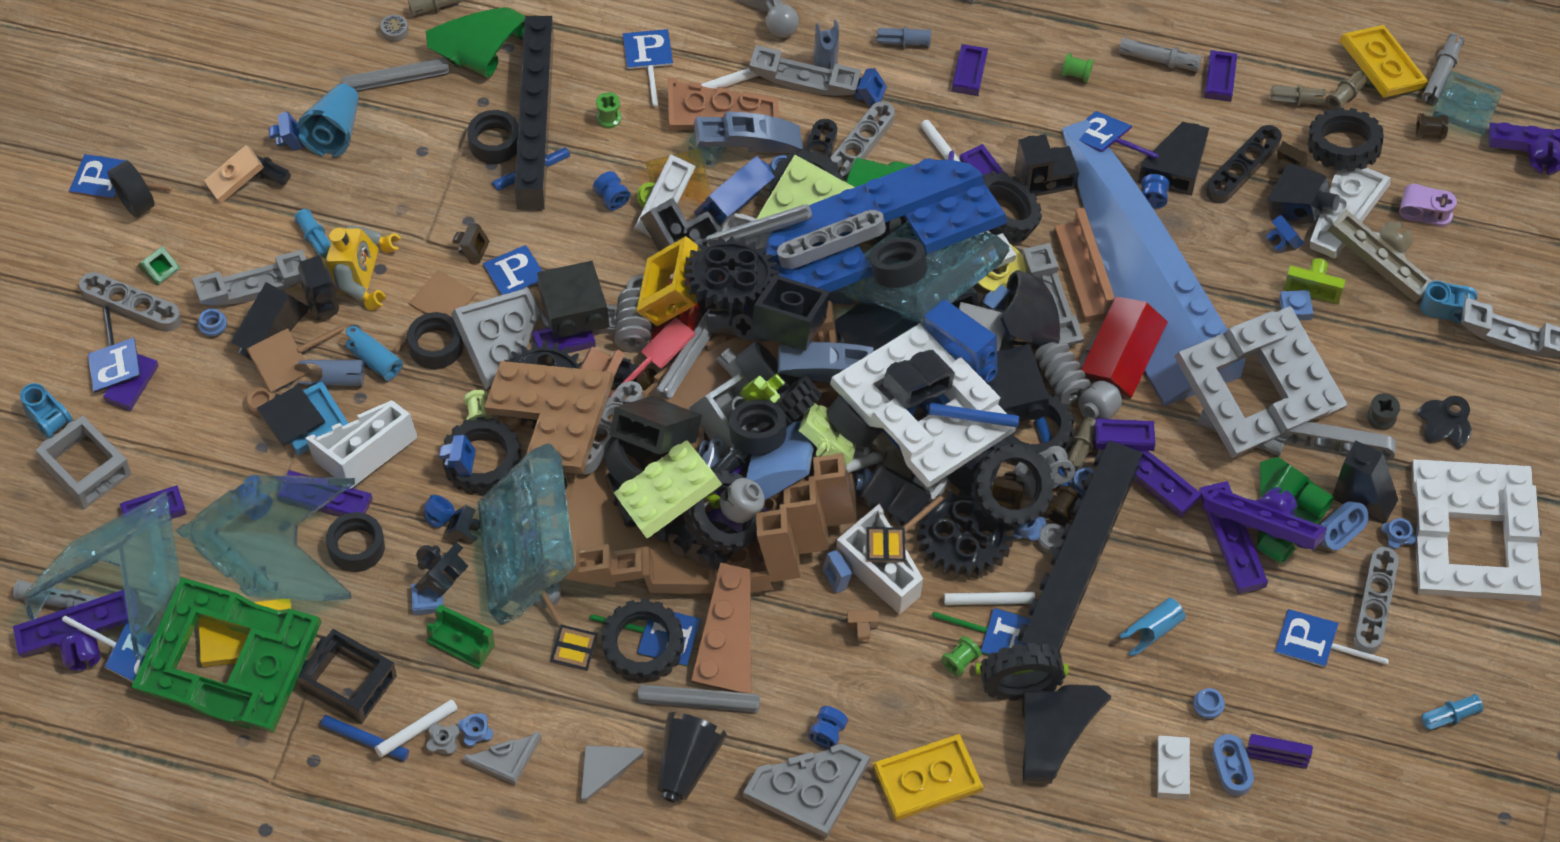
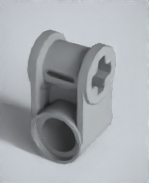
M1052 446L1039 453L1045 458L1044 462L1046 465L1051 467L1052 473L1050 475L1051 479H1054V487L1067 483L1074 477L1075 467L1071 461L1067 460L1068 456L1064 448ZM1053 454L1056 456V458L1058 459V461H1055V460H1054V458H1053V456H1052ZM1019 462L1014 468V473L1018 482L1024 483V495L1033 498L1036 492V481L1032 471L1025 464ZM1061 468L1064 475H1061L1058 469Z

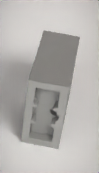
M84 416L68 423L61 432L45 440L35 450L41 466L83 509L89 507L132 475L127 459ZM88 436L110 459L77 483L55 459Z

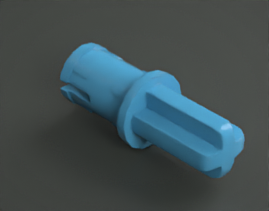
M309 209L298 211L294 216V220L303 231L305 241L311 243L318 255L327 258L331 243L324 234L325 228L317 223Z
M1477 694L1456 702L1447 701L1445 706L1423 713L1421 716L1422 724L1429 731L1450 723L1456 725L1463 718L1483 712V704Z

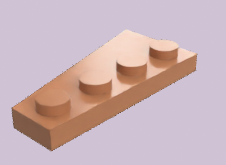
M667 77L669 131L695 130L694 121L696 117H723L726 111L756 113L779 118L778 98L744 91L742 94L729 92L728 88L703 87L702 83L691 81L690 84L677 82L675 78Z
M720 563L691 681L692 683L731 692L752 694L751 571L747 568Z

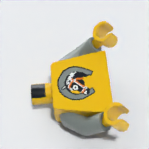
M353 225L348 226L346 229L335 228L329 234L331 245L326 260L341 294H348L359 301L363 299L365 307L370 311L379 309L383 306L380 302L386 299V295L381 290H376L371 294L367 292L379 250L377 245H380L384 253H390L399 249L393 246L391 242H397L401 240V237L395 233L382 237L379 232Z

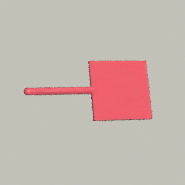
M675 317L640 351L647 359L622 383L633 381L651 362L662 369L696 333Z

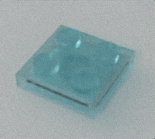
M1451 71L1432 117H1441L1442 114L1448 115V123L1485 135L1503 89Z

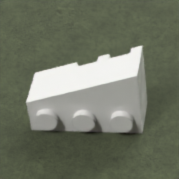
M392 400L357 415L358 420L344 426L341 423L331 426L333 430L319 437H316L314 434L306 437L314 462L351 489L417 439L418 436L410 413Z
M878 504L837 539L836 550L840 552L844 560L848 561L852 573L900 615L921 597L923 578L906 548L905 563L867 562L866 527H893L889 525L881 505Z

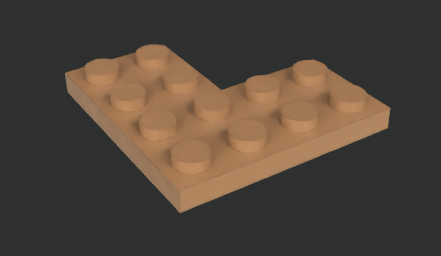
M500 361L484 409L487 415L537 420L524 458L526 468L583 474L614 377L612 372Z

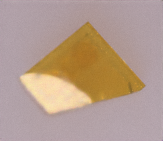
M697 148L673 154L696 166L682 196L704 201L711 194L701 149ZM669 156L646 161L650 182H657Z

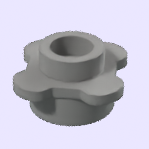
M435 723L429 727L431 736L430 741L426 744L428 751L446 755L452 754L457 750L456 737L460 734V731L456 725L444 727ZM441 737H446L444 741L440 740Z

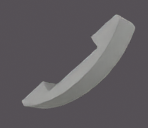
M755 45L749 69L773 83L793 90L818 95L842 96L856 93L861 69L835 64L833 70L781 58L782 51Z
M1047 243L1024 248L1022 253L1027 273L1040 278L1048 287L1055 300L1060 321L1059 344L1067 343L1072 345L1084 342L1076 315L1072 316L1057 274L1058 264L1051 244Z
M302 249L276 256L275 264L222 277L219 271L192 278V282L201 304L228 305L248 302L257 298L265 282L280 290H285L301 282L298 265L300 261L306 260Z
M1470 298L1464 300L1462 325L1473 334L1492 344L1512 351L1535 356L1560 358V327L1545 323L1541 328L1494 314L1492 313V305Z

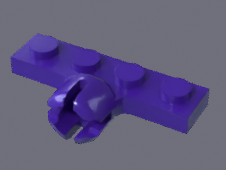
M1490 122L1488 129L1489 147L1527 152L1530 156L1531 167L1541 175L1543 173L1542 168H1546L1547 175L1555 174L1560 170V129L1552 130L1537 126L1526 127L1511 125L1506 122Z
M1279 487L1271 488L1259 500H1250L1216 488L1204 500L1203 509L1212 512L1219 518L1234 520L1246 528L1261 530L1273 538L1285 539L1303 549L1314 550L1325 539L1327 531L1326 527L1294 516L1296 512H1293V510L1297 507L1294 496L1288 490L1280 494L1282 488Z
M124 589L15 625L13 630L17 652L21 657L24 658L59 646L65 667L76 671L86 669L85 661H89L90 667L98 664L101 658L98 641L96 638L63 622L62 618L67 616L98 633L135 621L137 617L132 592Z

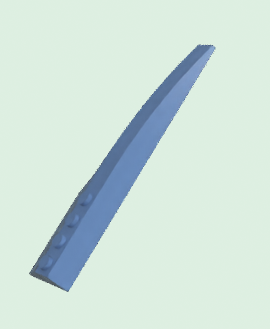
M1084 120L1062 129L1066 147L1070 146L1079 170L1077 183L1079 197L1085 208L1114 297L1147 302L1168 321L1144 371L1163 406L1196 395L1174 356L1179 351L1221 335L1228 329L1167 229L1113 151L1108 147L1103 152H1100L1079 141L1081 136L1091 126L1088 120ZM1245 358L1218 369L1225 383L1241 378Z

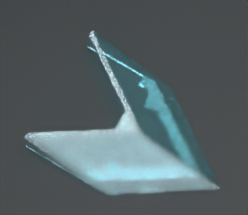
M250 475L243 480L244 483L239 487L228 491L198 513L197 517L191 522L183 524L175 530L182 537H187L196 545L195 549L226 577H231L235 580L247 596L312 601L351 599V592L297 545L298 524L353 486L355 478Z
M167 491L70 542L23 593L28 618L35 620L55 585L92 567L100 561L121 567L135 659L141 660L160 625L180 580Z

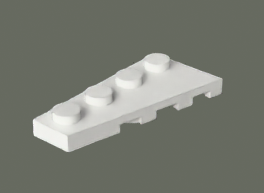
M1356 168L1355 171H1347V169L1337 170L1332 180L1330 193L1340 196L1338 209L1336 211L1323 209L1310 240V249L1335 259L1345 244L1332 235L1328 229L1345 209L1363 222L1390 186L1391 177L1369 168L1362 170Z

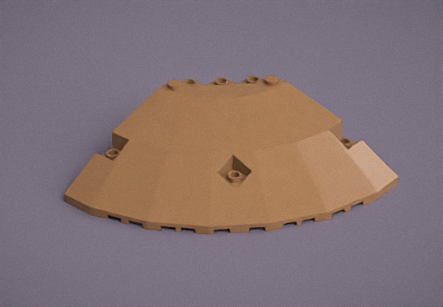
M828 301L826 320L812 342L838 343L831 301ZM719 334L706 343L705 349L701 351L671 399L667 400L659 397L657 387L672 365L654 376L655 382L643 391L644 398L654 396L690 410L689 407L732 379L731 375L716 361L725 350L731 348L737 356L752 343L759 342L778 361V346L782 345V343L773 340H744L736 335L725 337L724 334ZM811 380L822 394L815 404L818 406L822 405L828 409L840 394L830 383ZM770 424L758 433H761L769 428L774 427V425ZM701 425L699 426L696 443L691 444L697 453L702 441H711ZM600 434L597 442L604 441L607 435ZM814 445L809 475L765 500V508L769 511L756 514L757 537L745 548L733 553L724 563L750 569L751 593L773 590V582L801 578L799 554L829 550L827 527L857 522L854 471L848 473L843 453L817 457V447ZM625 453L629 461L643 471L639 462L631 455ZM605 458L592 473L568 474L567 479L569 483L565 493H561L557 516L553 515L547 531L546 547L552 542H556L558 545L557 549L546 558V570L549 577L616 587V582L644 578L649 593L713 594L718 570L701 567L694 559L678 557L671 551L669 543L662 542L652 536L647 539L638 526L628 528L624 525V520L618 506H615L612 502L614 496L606 480V475L609 471ZM743 471L741 478H746L747 473ZM709 505L705 510L710 512L714 508Z

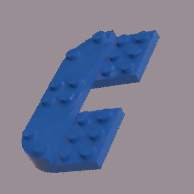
M928 158L918 164L878 179H872L865 184L852 189H846L837 195L809 205L813 217L810 220L772 231L767 241V253L773 255L772 262H777L779 276L831 292L873 276L871 265L858 244L793 269H787L780 265L777 253L778 247L784 242L862 212L878 210L883 214L885 222L903 216L918 241L923 245L926 253L929 254L1006 224L1007 218L1005 212L985 185L983 175L978 169L969 163ZM844 232L839 236H846L852 232ZM824 242L815 243L812 246H821Z

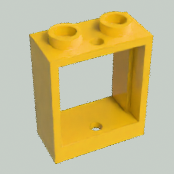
M685 236L647 258L636 312L656 326L697 304L696 294H689V287L684 285L685 278H683L686 258H690L691 250L697 251L698 245ZM674 273L672 284L668 285L670 275Z

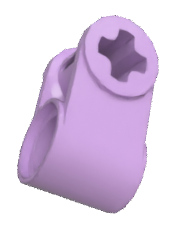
M1409 184L1404 189L1399 214L1409 221H1418L1444 227L1450 224L1453 219L1452 211L1456 207L1457 199L1449 191L1428 188L1419 184ZM1443 198L1446 199L1445 204H1442ZM1439 213H1442L1441 219H1438Z

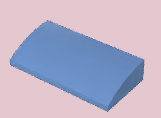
M802 420L793 421L786 425L787 435L785 442L778 449L768 454L751 455L746 478L760 486L765 500L809 475L814 444L799 432Z

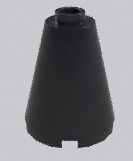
M670 712L666 718L657 790L662 793L661 798L678 804L680 800H687L723 745L727 734L724 730L721 734L716 733L717 726L701 718L683 714L682 719L674 718L676 712Z

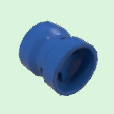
M614 171L605 172L594 181V191L598 196L603 197V203L609 210H617L629 201L631 193L625 185H621V179Z
M822 706L816 716L818 721L811 726L808 738L816 745L830 749V747L837 745L840 739L838 734L845 729L848 717L836 708Z

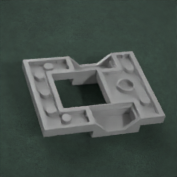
M1291 306L1277 312L1274 310L1231 327L1225 333L1179 351L1174 356L1232 458L1272 441L1299 425L1313 419L1325 418L1348 406ZM1256 354L1282 400L1272 404L1263 411L1245 418L1218 369Z

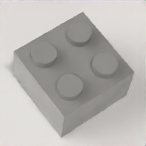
M743 372L689 407L691 411L702 414L700 425L709 439L717 437L723 442L721 457L730 451L728 447H734L729 430L731 412L739 404L746 402L739 394L743 387L750 383ZM762 421L750 422L744 425L742 429L748 432L752 429L760 432L770 423Z

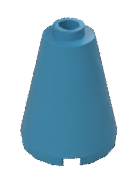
M346 84L336 85L300 117L297 123V128L300 132L298 137L307 149L320 156H323L324 153L333 154L332 157H337L346 151L350 145L359 101V95L354 88Z

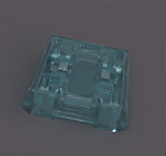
M907 222L903 223L864 253L870 265V255L878 245L897 238H910L918 241ZM983 232L929 254L925 251L928 270L925 276L914 284L900 288H888L879 285L874 280L873 275L839 288V290L849 298L868 305L875 303L899 312L903 318L924 325V315L943 299L950 303L954 302L1002 264L1010 251V246L997 235ZM899 261L892 263L890 265L902 264L907 261Z
M549 443L531 450L478 501L489 612L500 625H505L522 616L535 604V599L552 584L560 582L575 569L562 459L553 445Z

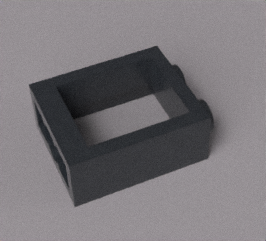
M332 629L327 637L323 636L319 640L312 657L309 660H305L298 676L301 690L362 724L395 680L397 674L393 661ZM338 652L373 671L352 700L317 682V679Z

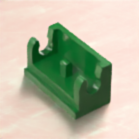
M440 604L436 609L434 625L431 623L427 625V644L480 669L495 646L493 630Z

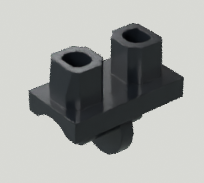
M456 542L447 553L441 556V550L438 546H421L416 553L417 566L421 570L425 568L429 570L414 587L420 592L428 587L440 598L453 585V582L442 571L444 570L456 580L468 568V565L458 555L463 547Z

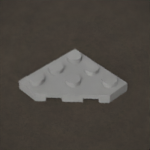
M529 288L459 307L451 313L485 390L491 389L500 361L510 360L512 351L520 355L519 352L522 345L527 348L531 337L530 334L540 314Z
M839 744L830 747V750L816 754L810 752L788 758V761L773 766L770 764L763 765L756 769L743 792V798L828 838L870 763V756L847 745Z

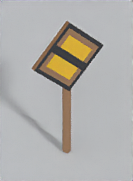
M938 496L902 528L866 527L867 562L905 563V533L942 502L943 497Z
M534 579L535 587L560 628L550 662L588 671L598 633L564 625L540 581Z

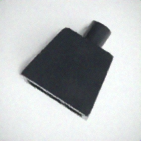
M1292 163L1287 164L1267 199L1272 220L1282 215L1287 221L1307 223L1315 222L1323 209L1336 211L1340 203V196L1330 193L1328 180L1325 175Z

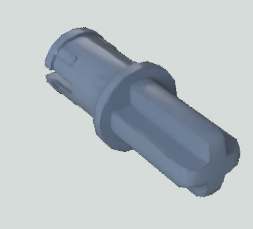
M904 26V29L879 28L877 31V43L903 45V48H906V45L930 47L931 29H907V26Z

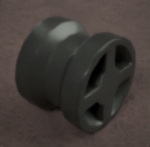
M1383 393L1375 396L1367 413L1369 424L1378 430L1392 428L1400 412L1399 401L1390 394Z

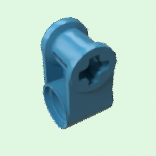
M1432 281L1427 285L1419 307L1426 316L1451 320L1462 324L1464 300L1466 298L1477 300L1478 293L1469 286Z
M31 383L24 386L21 390L20 400L25 414L47 439L52 438L53 433L73 421L67 409L60 402H57L41 384Z

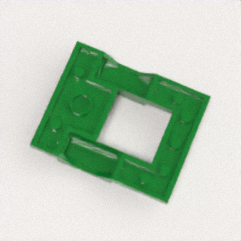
M181 577L131 687L136 692L191 708L194 713L250 729L251 726L274 733L322 621L317 616L297 610H276L258 605L238 593ZM199 617L226 624L231 630L248 634L227 684L177 669Z

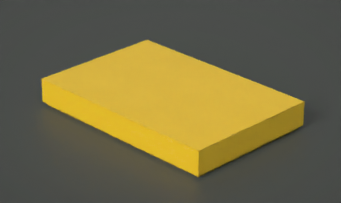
M1385 25L1342 34L1339 41L1383 98L1423 89L1429 82Z
M290 598L254 602L276 610L292 609ZM199 617L202 667L235 664L248 634L231 630L226 624Z
M960 734L873 763V770L895 821L983 792V784Z

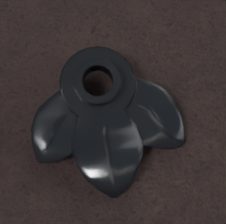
M1450 396L1444 401L1430 400L1425 402L1417 411L1419 417L1427 420L1425 426V439L1427 443L1437 442L1449 437L1454 446L1461 449L1468 442L1472 427L1467 419L1470 414V406L1464 398ZM1453 405H1457L1460 407L1461 411L1458 413L1451 412L1450 407Z

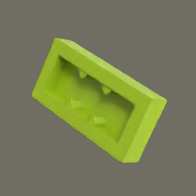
M1316 258L1312 260L1309 270L1290 265L1283 290H1309L1311 298L1339 305L1346 280L1326 275L1328 263L1323 259Z

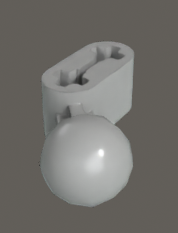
M737 0L745 5L768 12L765 19L766 26L770 33L776 37L787 38L793 35L799 26L798 12L792 6L783 4L782 0Z

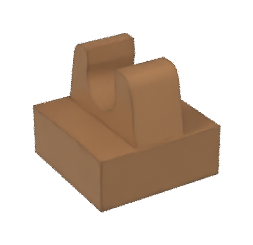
M878 610L847 611V629H856L857 643L869 642L870 629L877 628Z

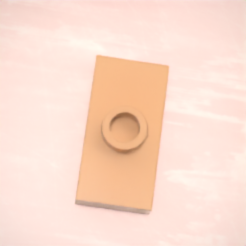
M245 145L204 181L216 199L222 203L263 169L264 166L252 149Z

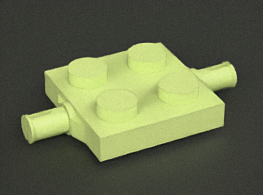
M814 403L804 413L799 432L811 440L817 447V457L843 453L847 466L853 460L856 444L845 438L828 419L826 407L818 406Z

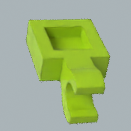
M777 374L768 381L758 376L745 385L739 394L746 401L760 399L776 403L781 397L776 390L784 385L785 382Z

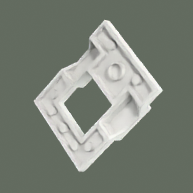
M918 324L833 376L830 385L869 426L883 428L899 444L907 467L928 488L1014 433L1016 428L928 415L918 422L896 398L889 401L877 387L884 383L886 370L892 363L910 360L918 352L934 350L955 372L952 388L944 393L950 400L946 405L1007 414L998 405L1000 397L969 364L962 357L955 360L921 324Z
M1413 459L1411 477L1412 492L1417 502L1415 548L1418 594L1539 601L1541 598V583L1537 543L1540 538L1536 486L1532 484L1531 466ZM1449 518L1503 521L1506 567L1449 564L1447 540L1450 533Z

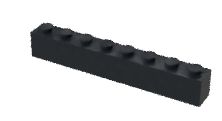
M525 16L515 176L517 209L545 210L554 47L552 16Z
M1110 440L1105 450L1099 449L1094 461L1097 469L1094 474H1088L1084 483L1083 490H1086V494L1083 499L1078 498L1072 514L1076 515L1072 524L1067 522L1061 539L1065 540L1062 549H1055L1050 562L1051 565H1054L1051 574L1045 573L1039 587V590L1043 591L1040 599H1033L1028 615L1032 616L1028 625L1023 624L1019 631L1017 641L1021 642V646L1027 645V643H1036V645L1048 644L1050 648L1056 647L1058 652L1061 650L1138 472L1143 452Z

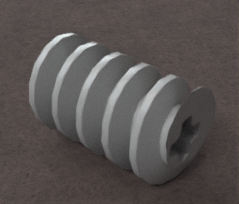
M639 287L625 289L617 298L614 343L621 350L629 353L640 352L649 344L647 341L651 338V322L636 312L641 291Z
M1050 342L1038 348L1034 357L1036 362H1038L1040 370L1044 372L1046 380L1049 381L1050 387L1054 390V394L1062 399L1061 402L1063 404L1071 405L1079 400L1080 395L1091 383L1088 379H1084L1086 376L1085 372L1079 370L1080 364L1078 361H1074L1075 355L1069 352V345L1067 343L1057 344Z

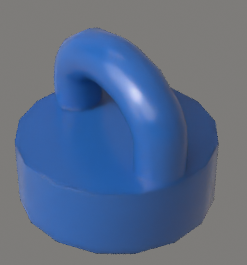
M431 495L424 504L425 519L434 528L442 527L455 513L454 506L447 499L439 495Z

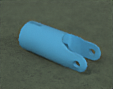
M350 326L346 329V335L351 338L347 340L346 347L359 360H363L365 365L386 381H390L398 375L403 366V361L358 327Z
M1171 597L1167 598L1119 635L1121 639H1124L1140 629L1141 641L1129 651L1128 654L1130 656L1137 655L1185 620V612L1182 611L1181 605Z

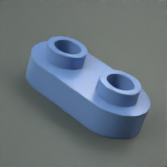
M1357 502L1344 503L1321 523L1320 526L1326 527L1327 531L1325 539L1320 545L1333 550H1339L1366 527L1369 517L1367 508Z
M1222 735L1216 739L1212 750L1221 785L1231 795H1244L1249 792L1254 781L1253 771L1244 743L1235 735ZM1223 751H1229L1233 756L1227 757L1223 754ZM1239 779L1241 784L1236 785L1231 780Z

